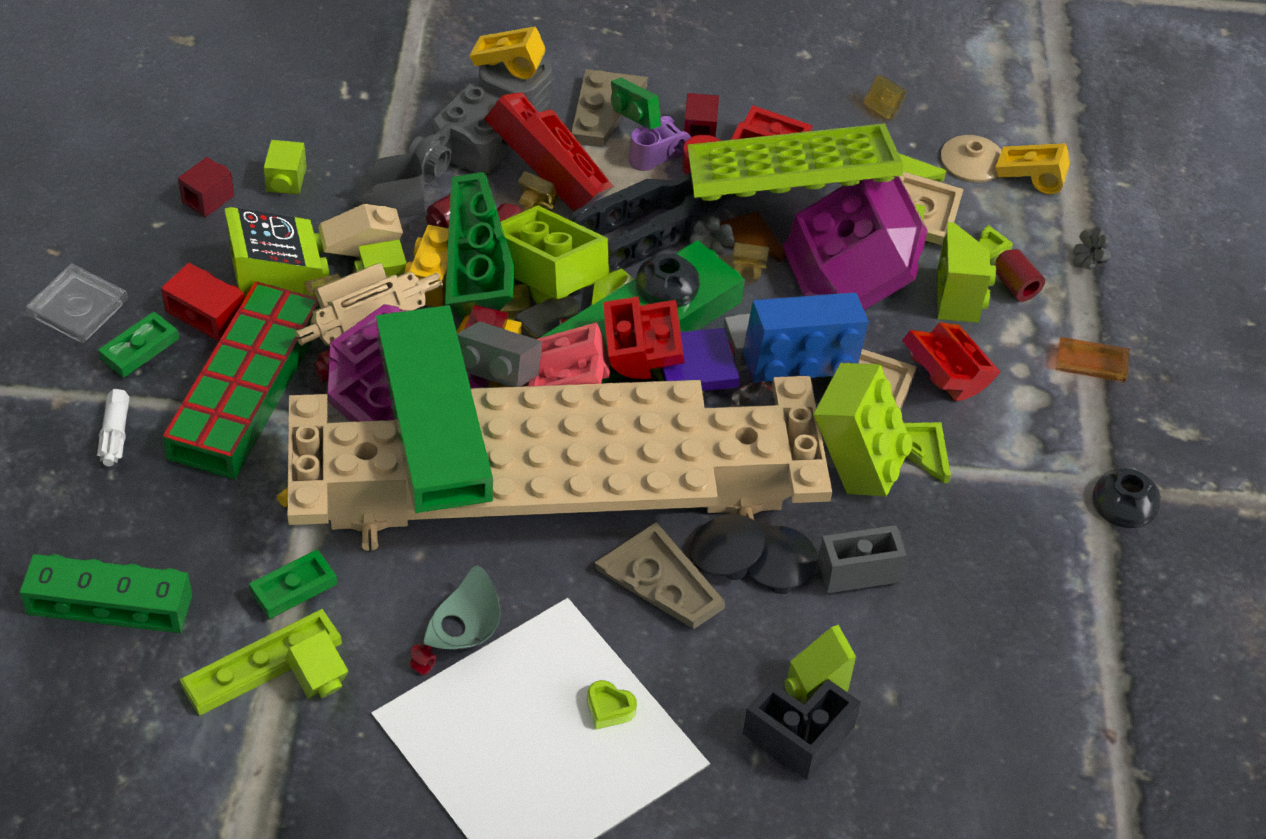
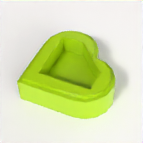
M606 680L593 682L588 688L587 705L596 730L623 724L635 717L637 699L630 691L624 689L617 690L614 684Z

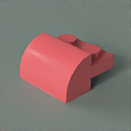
M597 322L538 338L537 340L542 341L539 375L530 380L528 386L601 384L602 379L608 378L610 375L609 359Z

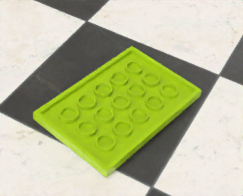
M885 123L688 144L694 198L701 197L702 200L707 201L717 200L722 195L734 193L739 197H748L755 195L756 191L770 190L772 193H784L790 191L791 187L805 186L806 189H820L825 187L827 183L839 182L840 185L851 186L858 184L860 180L864 179L887 182L893 180L894 176L903 175L902 160Z

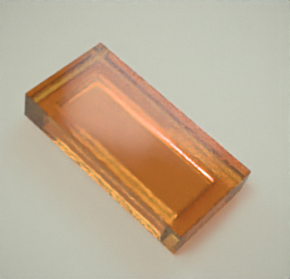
M1060 337L1057 349L1056 370L1126 382L1130 349Z

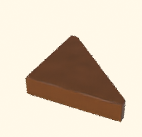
M758 211L720 222V226L729 224L732 228L734 245L730 247L751 254H755V251L773 256L777 262L785 261L786 252Z

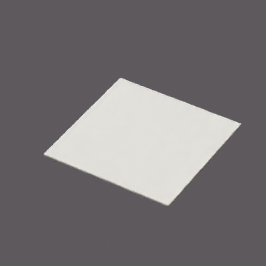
M568 598L371 713L466 839H597L710 766L709 761ZM598 680H606L614 684L617 690L624 689L630 691L637 699L635 717L629 722L596 730L587 705L589 686Z

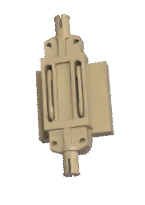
M376 263L315 288L314 292L321 308L312 312L313 316L311 317L310 326L295 331L296 337L304 336L297 339V341L302 346L320 337L325 345H330V342L383 304L399 307V310L409 311L425 305L424 293L442 287V280L435 281L441 277L437 272L420 280L413 272H407L400 276L391 275L386 277L382 264Z

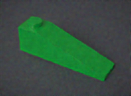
M484 172L451 177L445 305H450L451 310L463 320L466 315L471 314L474 305L500 311L513 299L514 263Z

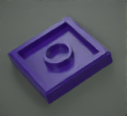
M725 328L681 332L685 363L660 367L664 381L701 380L702 391L739 386V375Z

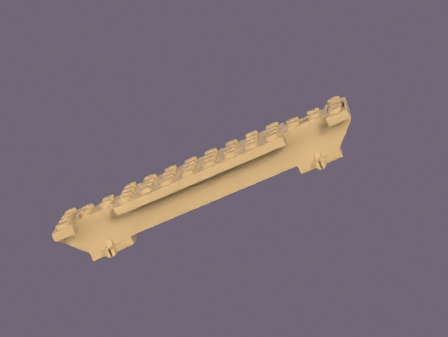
M810 376L774 377L772 389L775 406L724 408L704 407L701 380L471 389L493 476V501L416 514L395 420L328 423L327 394L289 395L288 523L289 525L328 523L329 519L331 520L332 530L353 529L362 531V548L369 551V538H371L372 550L378 548L377 531L388 527L408 526V520L707 507V513L726 512L744 515L754 520L753 514L758 512L781 510L783 500L790 496L792 497V503L830 502L832 488L821 431L813 415L816 410Z

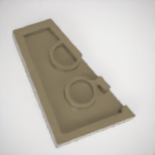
M585 69L572 128V134L581 145L603 147L620 125V119L623 115L614 111L610 99L612 80L622 77L646 89L648 77Z
M657 522L595 562L596 571L693 629L725 609V602Z

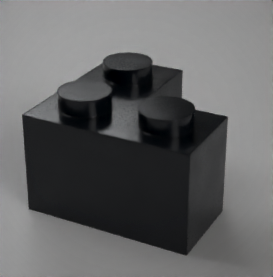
M827 679L803 705L771 682L747 708L742 734L808 780L855 727L861 701Z

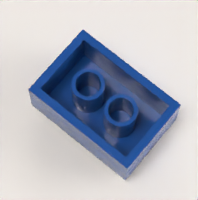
M857 293L753 300L743 348V356L753 383L773 381L774 377L810 376V378L834 376L840 363H859L869 321Z

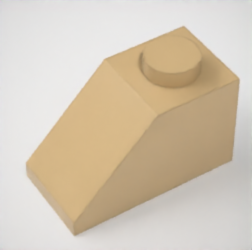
M370 204L360 205L320 223L318 227L324 252L359 257V246L398 240L403 234L395 208Z

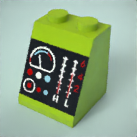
M234 207L224 208L238 288L244 293V299L255 281L308 295L315 294L314 289L324 285L323 278H329V268L326 257L320 258L319 253H323V245L320 233L313 232L311 220Z

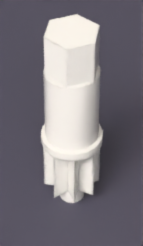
M113 389L107 394L97 456L101 457L100 461H103V464L106 466H112L114 462L118 463V459L122 458L130 398L125 390Z

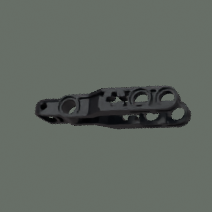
M691 173L676 180L645 179L579 208L572 213L568 220L579 225L587 220L583 227L602 235L657 209L669 210L649 219L645 225L631 231L625 230L621 232L620 236L608 242L609 270L616 271L684 240L693 221L716 211L724 201L735 197L736 193L725 194L717 200L710 201L702 200L701 197L694 198ZM614 208L612 213L607 216L608 212Z

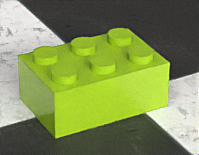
M539 205L501 221L514 263V278L549 295L551 298H565L570 293L585 286L593 285L595 281L609 275L608 238Z
M840 363L813 415L846 493L887 497L893 483L899 477L900 468L906 456L911 452L912 438L907 433L902 420L901 410L896 405L891 392V384L886 379L881 364Z

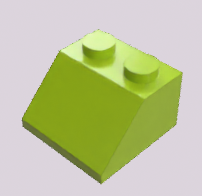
M947 222L936 269L937 319L979 323L982 309H988L990 290L988 286H994L996 266L990 265V250L955 223Z

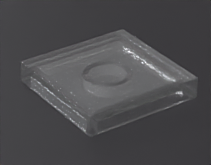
M71 263L25 307L27 315L84 343L128 300L126 290Z

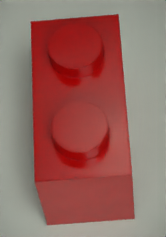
M191 263L184 266L161 287L165 312L218 342L244 301V293L238 287L221 281L208 270H201Z

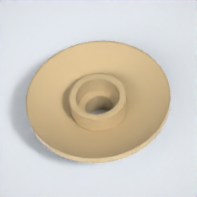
M961 135L950 139L944 144L940 158L943 167L952 176L967 182L982 183L998 177L995 167L1002 150L994 142L984 137Z

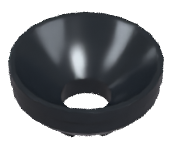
M660 254L647 259L640 266L636 277V289L643 300L649 304L676 300L677 308L693 301L698 294L700 286L696 267L687 259L677 254ZM664 264H672L679 270L668 274L662 272L659 267Z
M1117 468L1104 473L1099 478L1093 490L1092 500L1097 512L1109 523L1123 528H1139L1146 526L1156 518L1160 508L1161 496L1156 484L1142 472L1128 468ZM1125 480L1134 481L1141 487V491L1136 493L1129 492L1122 487L1121 482Z

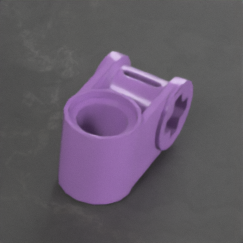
M662 116L661 126L650 130L642 126L633 130L631 134L629 163L638 170L653 169L657 165L683 155L684 145L691 136L687 132H681L675 126V121L670 116Z

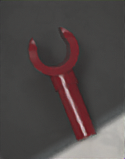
M422 642L421 645L416 644L411 649L412 659L409 666L422 675L428 674L436 662L437 656L430 652L432 646L424 645V642Z

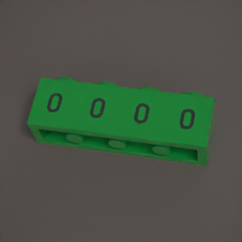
M33 554L19 592L26 615L180 634L192 598V590L187 572H180L172 568L164 570L146 568L136 564L104 563L97 559H71L56 554L48 556Z

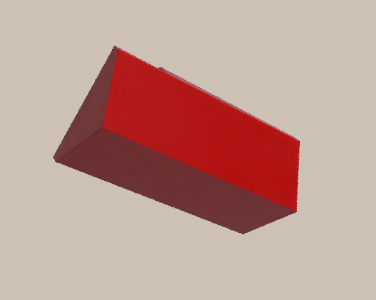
M523 92L503 95L484 118L573 211L595 202L614 187L553 109L538 112Z

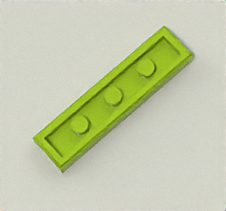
M320 609L179 679L181 688L200 716L292 670L285 658L290 647L323 630H326L332 643L337 647L342 644L341 635L324 610Z

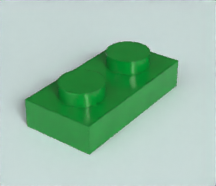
M622 77L611 81L612 94L610 99L615 112L650 130L661 126L658 95Z
M152 312L98 349L100 359L124 378L179 340L178 330L156 312Z
M318 549L249 583V589L268 619H271L337 585V575Z

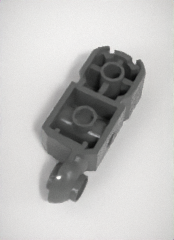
M541 60L535 74L529 79H520L513 76L506 68L504 62L496 65H480L478 86L470 83L434 118V134L426 138L418 136L409 147L408 153H417L423 169V184L429 185L442 176L447 170L449 163L463 169L466 168L474 173L484 172L489 174L512 148L484 118L503 95L523 92L538 112L549 110L552 67L549 60Z

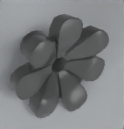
M713 216L707 219V224L703 221L696 222L694 226L695 232L690 237L691 244L699 240L708 249L712 248L718 256L724 254L723 245L728 247L734 245L731 226L729 224L720 226L719 218Z
M1096 227L1092 234L1087 230L1082 231L1079 238L1083 244H1076L1073 249V253L1077 255L1073 259L1074 265L1091 270L1095 267L1097 261L1108 262L1111 258V252L1105 249L1109 245V238L1105 236V232L1099 227Z

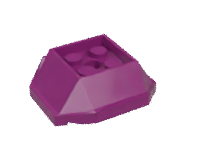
M894 176L893 180L887 182L864 179L860 180L856 185H843L795 214L790 235L782 247L786 252L787 259L804 296L856 292L865 310L916 279L919 267L917 262L923 251L928 230L904 182L899 176Z
M383 304L330 342L328 402L350 422L395 420L377 341L376 315L409 310H399V307ZM467 373L471 389L486 388L485 378Z

